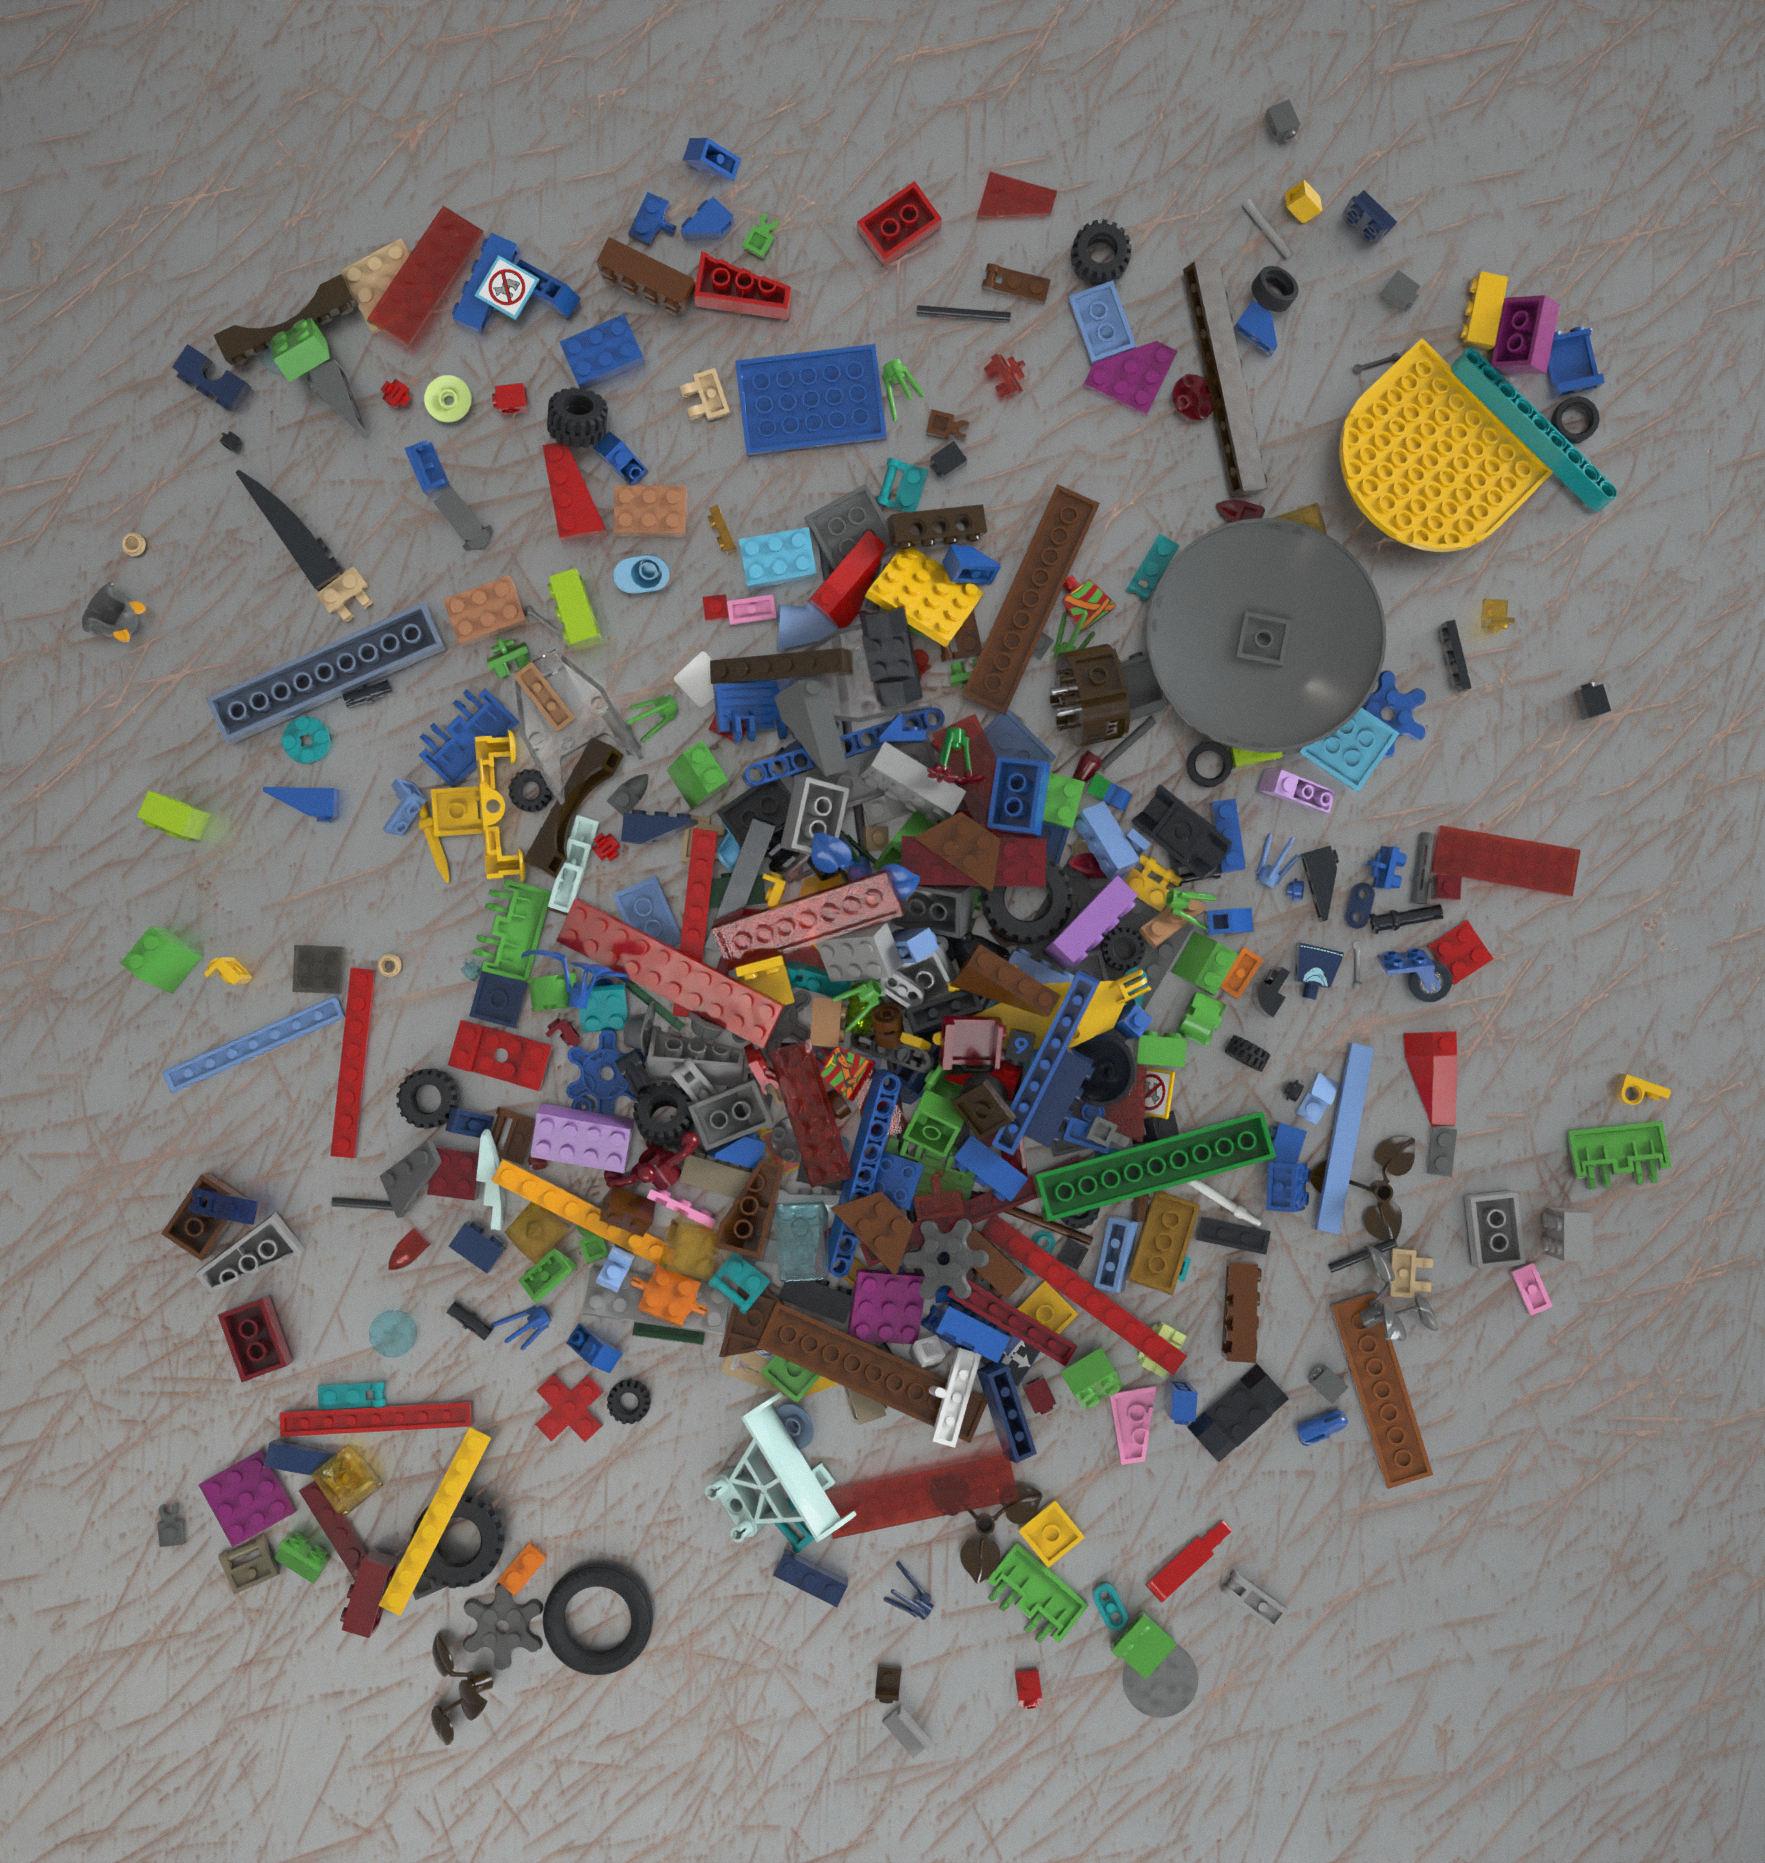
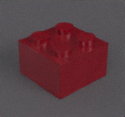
M435 1146L442 1163L428 1182L427 1195L473 1201L479 1199L481 1182L476 1181L479 1151Z

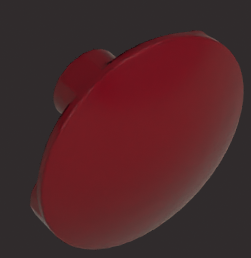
M1186 374L1175 383L1172 392L1173 403L1183 417L1198 421L1205 419L1212 413L1213 408L1206 379L1198 375Z

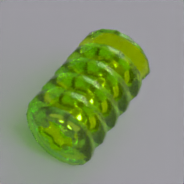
M867 982L855 983L850 987V990L858 988ZM858 994L848 999L849 1004L845 1028L869 1004L868 1002L863 1003ZM869 1011L849 1032L860 1035L872 1034V1030L868 1029V1027H873L872 1020H869L871 1019L872 1011Z

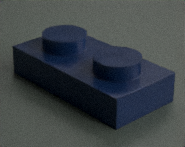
M452 1107L445 1130L451 1133L481 1138V1134L485 1129H491L494 1117L488 1114Z

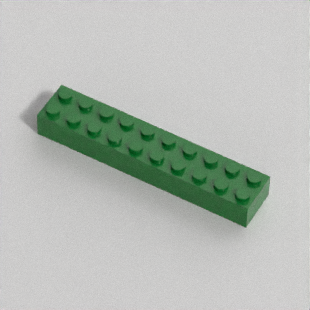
M1261 1111L1031 1176L1043 1219L1049 1222L1276 1158L1264 1113Z

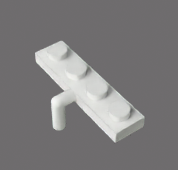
M957 1347L945 1389L937 1386L929 1388L931 1395L942 1398L931 1441L955 1448L980 1362V1354Z

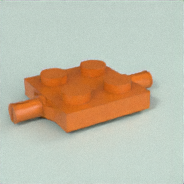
M660 1265L656 1266L653 1275L647 1282L635 1276L633 1277L630 1286L643 1290L638 1310L682 1328L686 1317L692 1311L704 1317L706 1316L709 1307L696 1303V1295L701 1286L700 1282Z

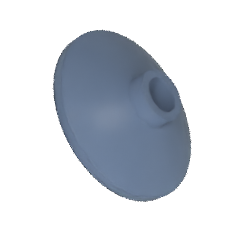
M787 1403L780 1406L776 1413L797 1448L803 1449L807 1447L814 1438V1425L811 1417L803 1408L796 1404Z

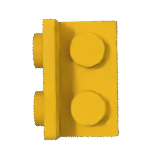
M770 871L769 875L763 874L762 878L775 885L774 888L769 886L765 900L768 901V907L778 910L788 884L783 881L784 876Z
M234 957L214 958L206 966L208 970L204 973L207 978L221 977L229 985L247 984L253 978Z

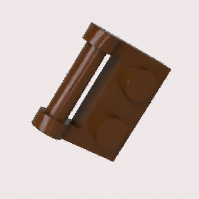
M974 610L955 634L958 651L951 652L950 643L947 647L940 644L942 663L981 654L982 645Z
M498 1106L496 1111L498 1116L491 1133L498 1156L524 1165L533 1138L536 1119ZM506 1118H510L513 1120L503 1150L497 1148Z

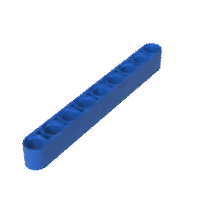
M933 707L903 716L902 730L904 731V728H906V721H911L915 727H919V731H926L927 733L934 731L943 725L945 720L944 713L939 708ZM928 714H933L936 717V725H931L928 722ZM890 721L840 736V741L846 742L849 746L848 753H844L845 759L880 747L882 744H875V739ZM863 734L870 737V746H865L861 742ZM801 748L748 766L743 771L742 778L747 786L757 787L817 768V766L811 760L805 748ZM796 755L804 758L805 764L803 767H798L795 764L794 757ZM773 762L781 764L783 769L781 774L773 772ZM751 769H755L760 773L759 781L750 779L749 772Z
M880 1069L873 1075L838 1205L850 1202L852 1196L859 1192L857 1198L868 1196L872 1192L901 1085L900 1079L889 1070ZM890 1078L888 1085L883 1087L884 1081ZM884 1101L883 1106L877 1109L878 1103ZM877 1123V1128H876V1130L873 1131V1132H870V1131H871V1127H872L874 1124ZM871 1146L870 1152L864 1155L865 1150ZM865 1169L864 1175L858 1178L859 1172ZM836 1214L824 1253L823 1265L834 1277L842 1278L851 1269L859 1238ZM843 1238H846L845 1243L843 1245H839L840 1241ZM840 1260L839 1265L833 1268L834 1263Z

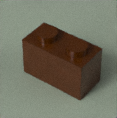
M612 1185L603 1198L600 1221L643 1237L653 1224L656 1202Z

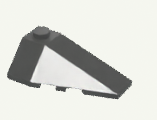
M821 675L797 681L774 696L781 720L795 735V739L802 744L824 777L827 778L848 772L849 769Z

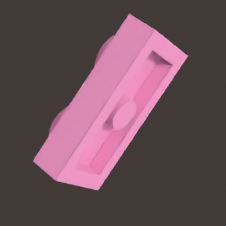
M773 594L727 601L730 626L777 619Z
M1534 1262L1527 1263L1510 1271L1529 1315L1532 1316L1553 1307Z

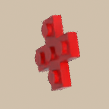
M554 1373L536 1390L552 1407L535 1424L551 1442L568 1425L584 1442L603 1426L587 1407L604 1390L588 1374L570 1390Z

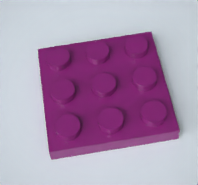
M857 1269L847 1334L867 1342L914 1344L915 1341H918L924 1299L919 1294V1288L924 1281V1274L898 1272L896 1275H893L890 1271Z
M264 1449L255 1452L198 1485L232 1547L297 1511L276 1471L273 1468L264 1467L266 1458Z

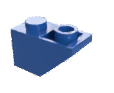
M712 197L709 201L704 200L697 209L698 213L693 218L689 217L684 221L681 226V234L685 240L720 239L735 223L734 215Z
M610 431L604 436L602 441H599L593 447L602 459L629 485H635L648 471L629 448Z
M1252 908L1204 912L1205 925L1208 927L1206 935L1254 932Z
M578 1323L566 1342L589 1365L607 1373H611L622 1355V1352L612 1343Z

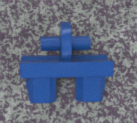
M1381 846L1380 853H1376L1374 861H1367L1366 866L1372 867L1371 876L1374 877L1372 887L1377 889L1400 888L1402 878L1399 875H1395L1394 871L1396 866L1403 867L1407 859V855L1399 851L1400 848Z

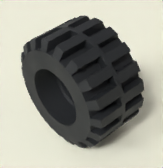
M1103 219L1102 223L1094 220L1092 225H1089V223L1084 225L1083 230L1080 229L1071 250L1072 266L1075 265L1074 271L1076 274H1081L1082 280L1089 279V284L1092 285L1095 282H1099V285L1106 281L1113 280L1114 282L1115 278L1119 279L1123 272H1125L1131 257L1132 245L1129 244V235H1124L1125 229L1123 227L1118 229L1115 222H1112V225L1107 224L1108 220ZM1097 242L1106 243L1113 249L1115 257L1107 263H1098L1091 259L1087 249L1090 245Z
M575 387L561 389V392L554 393L553 397L549 399L547 431L550 432L551 438L556 439V442L559 444L563 443L564 446H573L574 448H588L589 445L594 446L598 444V441H602L606 434L608 414L607 403L605 400H602V396L595 394L592 390L588 391L585 390L586 388L577 389Z
M437 1069L417 1070L405 1077V1081L400 1083L398 1087L400 1091L396 1095V1098H399V1102L396 1103L397 1108L401 1109L400 1115L407 1119L406 1122L414 1124V1127L430 1129L448 1122L451 1108H459L458 1100L460 1099V1094L457 1093L459 1088L457 1084L453 1083L454 1079L451 1076H447L444 1071H438ZM426 1084L435 1086L441 1095L440 1106L431 1113L422 1111L416 1103L418 1089Z
M661 1082L659 1086H657V1083H653L654 1088L651 1090V1093L645 1097H637L638 1103L634 1102L633 1105L635 1111L633 1112V1117L638 1131H640L644 1139L647 1138L648 1143L653 1145L656 1142L657 1147H663V1144H666L667 1147H672L673 1142H676L678 1145L681 1143L682 1135L687 1133L688 1130L693 1131L694 1121L688 1109V1106L692 1105L691 1099L681 1086L677 1088L675 1083L671 1082L670 1086L667 1085V1082ZM671 1106L677 1109L675 1117L668 1122L657 1123L651 1120L654 1112L661 1107Z

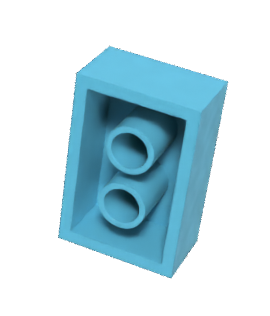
M809 527L739 539L748 590L817 578Z

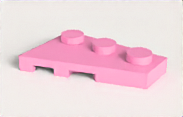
M650 1190L647 1198L713 1229L717 1221L713 1219V1213L703 1208L698 1212L691 1208L693 1203L682 1198L677 1202L670 1198L672 1193L668 1191Z
M1156 1385L1123 1390L1110 1396L1121 1465L1145 1461Z

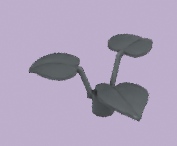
M1372 1246L1363 1247L1369 1253L1376 1274L1385 1282V1286L1378 1295L1369 1301L1371 1306L1360 1311V1317L1364 1325L1370 1329L1384 1321L1386 1341H1404L1407 1335L1398 1315L1416 1311L1419 1312L1420 1320L1427 1328L1432 1331H1438L1439 1326L1433 1309L1428 1301L1420 1295L1415 1297L1416 1306L1395 1312L1389 1304L1377 1303L1391 1286V1281L1395 1280V1275L1389 1260L1381 1251Z

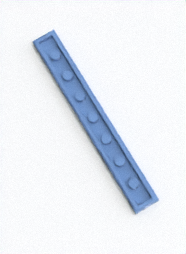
M335 995L162 1071V1074L170 1092L175 1093L345 1018L344 1010L338 996Z
M1349 1043L1315 1230L1334 1234L1340 1233L1374 1052L1372 1047Z

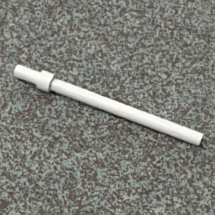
M1200 1180L1187 1182L1193 1188L1231 1211L1232 1215L1237 1219H1243L1256 1228H1259L1262 1220L1248 1212V1208L1239 1203L1237 1205Z

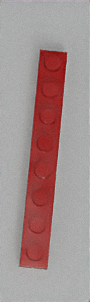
M694 828L680 951L703 962L718 831ZM674 1002L672 1016L690 1018L689 1013L691 1011Z
M350 969L330 1156L356 1158L376 970Z
M471 1401L285 1411L279 1413L280 1437L472 1426Z

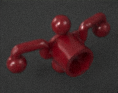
M693 1132L683 1134L680 1139L683 1149L676 1154L670 1150L665 1151L663 1147H657L656 1142L652 1145L646 1139L648 1149L640 1155L639 1163L632 1168L630 1175L622 1177V1173L605 1170L604 1179L606 1185L609 1188L612 1185L619 1188L634 1184L639 1179L643 1183L652 1182L658 1190H665L671 1187L681 1175V1169L676 1164L687 1158L692 1150L698 1147V1136Z

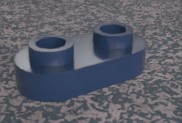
M1368 883L1355 884L1350 890L1344 913V921L1352 929L1363 928L1368 923L1375 898V891ZM1361 890L1367 892L1365 899H1362L1359 895ZM1355 913L1361 915V919L1358 922L1353 918Z

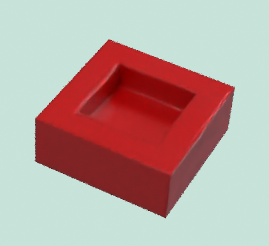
M726 594L702 597L705 621L729 619Z

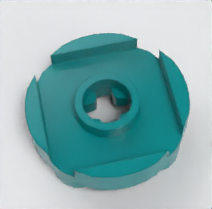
M300 716L286 726L281 744L291 759L302 764H311L322 760L327 755L331 741L329 730L324 723L313 717ZM310 734L312 744L302 746V736Z

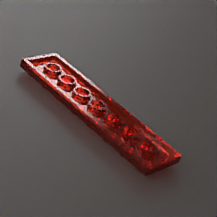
M886 869L714 925L711 928V932L729 971L736 967L772 958L903 916L905 911Z
M1008 1452L824 1491L840 1518L852 1511H855L857 1514L843 1526L832 1532L833 1539L1019 1500Z

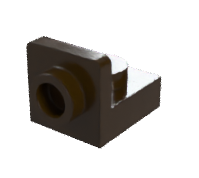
M878 1664L875 1699H879V1702L892 1704L893 1701H899L901 1666Z

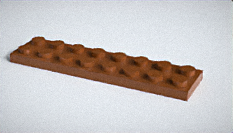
M1374 1291L1332 1304L1330 1307L1385 1486L1389 1489L1432 1476L1433 1472L1392 1340L1386 1341L1384 1321L1369 1329L1364 1325L1360 1317V1311L1370 1307L1369 1301L1378 1295Z

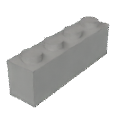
M653 1026L647 1058V1074L650 1079L676 1081L670 1071L675 1067L678 1069L684 1064L683 1061L689 1057L711 1084L734 1086L743 1082L745 1050L717 1042L713 1045L708 1044L703 1039L699 1040L698 1037L690 1039L682 1037L679 1032L672 1031L667 1033L661 1031V1027ZM689 1071L683 1077L687 1078L692 1073Z

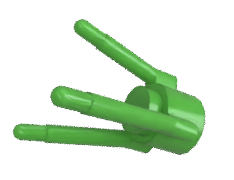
M894 359L883 366L885 374L882 375L894 422L897 421L890 381L893 384L900 383L909 400L912 399V395L904 381L905 377L921 397L925 395L909 373L906 365H902L900 359Z
M1086 611L1083 612L1069 642L1063 641L1061 645L1067 618V612H1063L1056 644L1052 650L1055 652L1053 658L1057 659L1058 654L1061 652L1076 649L1073 644L1088 613ZM1094 631L1089 634L1078 649L1085 648L1095 636Z
M662 695L656 699L630 706V709L634 710L655 704V708L627 720L626 724L628 725L657 712L660 717L665 716L663 720L640 739L641 742H645L667 722L675 719L674 713L679 710L671 695L666 697Z
M1170 889L1167 892L1165 904L1167 907L1172 908L1171 914L1179 915L1206 930L1208 927L1181 910L1189 906L1190 899L1216 901L1217 898L1206 893Z
M872 979L858 988L832 998V1002H836L858 994L863 1003H869L844 1030L845 1033H848L874 1006L880 1003L878 998L883 995V992L876 980Z

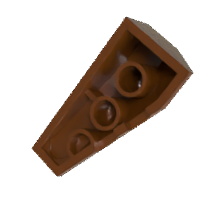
M760 1160L738 1198L733 1202L729 1212L720 1222L714 1247L764 1261L785 1165Z

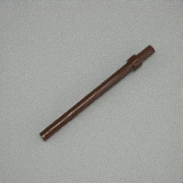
M972 1190L970 1199L982 1195L985 1192H982L980 1190L976 1192ZM1014 1207L1004 1212L1089 1246L1092 1243L1093 1237L1053 1221L1046 1222L1043 1217Z

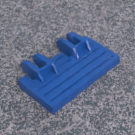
M800 680L713 685L717 732H729V721H731L734 742H741V721H745L748 741H755L756 730L775 729L774 719H776L778 738L780 740L787 737V727L780 718L774 696Z
M486 688L478 694L485 702L484 705L467 689L463 692L465 697L479 708L473 715L460 701L455 700L453 702L469 720L466 722L458 715L445 728L452 736L451 738L435 723L430 726L431 730L445 741L440 748L432 742L428 735L423 733L420 736L435 754L432 755L425 748L419 754V757L452 788L477 765L475 737H505L508 734V730L511 731L519 723Z

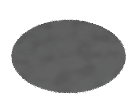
M1176 1645L1147 1679H1144L1126 1662L1123 1670V1688L1128 1700L1138 1711L1151 1717H1170L1183 1711L1192 1702L1198 1688V1671L1191 1656L1183 1648Z

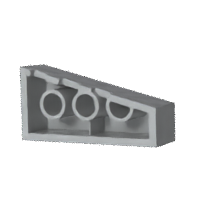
M275 1211L202 1266L195 1273V1276L207 1291L211 1293L272 1265L279 1264L286 1259L300 1255L305 1248Z

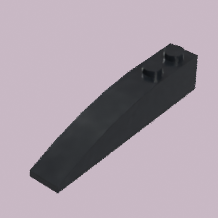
M240 470L235 472L317 591H321L342 575L339 571L342 568L334 556L332 558L329 557L326 552L329 548L321 537L317 539L304 522L264 486Z

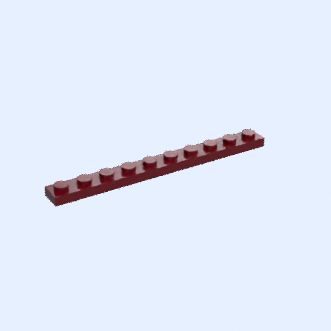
M1080 1155L1026 1176L1028 1180L1011 1202L1006 1199L1004 1202L1000 1201L992 1195L994 1190H991L913 1222L914 1226L905 1252L924 1245L925 1238L920 1232V1225L924 1220L931 1219L935 1221L941 1232L948 1233L952 1231L959 1219H967L973 1225L1038 1198L1031 1175L1082 1161ZM863 1243L860 1244L868 1267L880 1263L878 1258Z

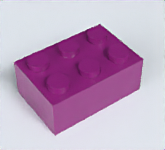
M1545 295L1504 298L1491 365L1505 375L1546 374L1560 304Z

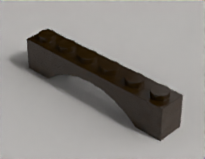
M340 274L320 284L309 304L286 322L265 328H245L233 325L213 336L225 361L230 365L234 364L237 366L245 363L248 360L247 358L254 354L258 356L269 351L268 348L271 347L270 341L279 332H286L292 329L293 325L299 320H307L311 317L316 325H325L333 320L332 317L338 314L346 315L354 310L353 307L357 306L358 303L347 280Z
M844 648L710 660L711 684L713 685L815 677L819 675L821 677L854 675L853 651Z
M591 737L568 781L562 788L558 799L551 808L543 826L540 828L532 846L528 850L523 860L525 863L555 879L557 878L567 860V837L577 809L595 787L613 776L624 754L612 745Z

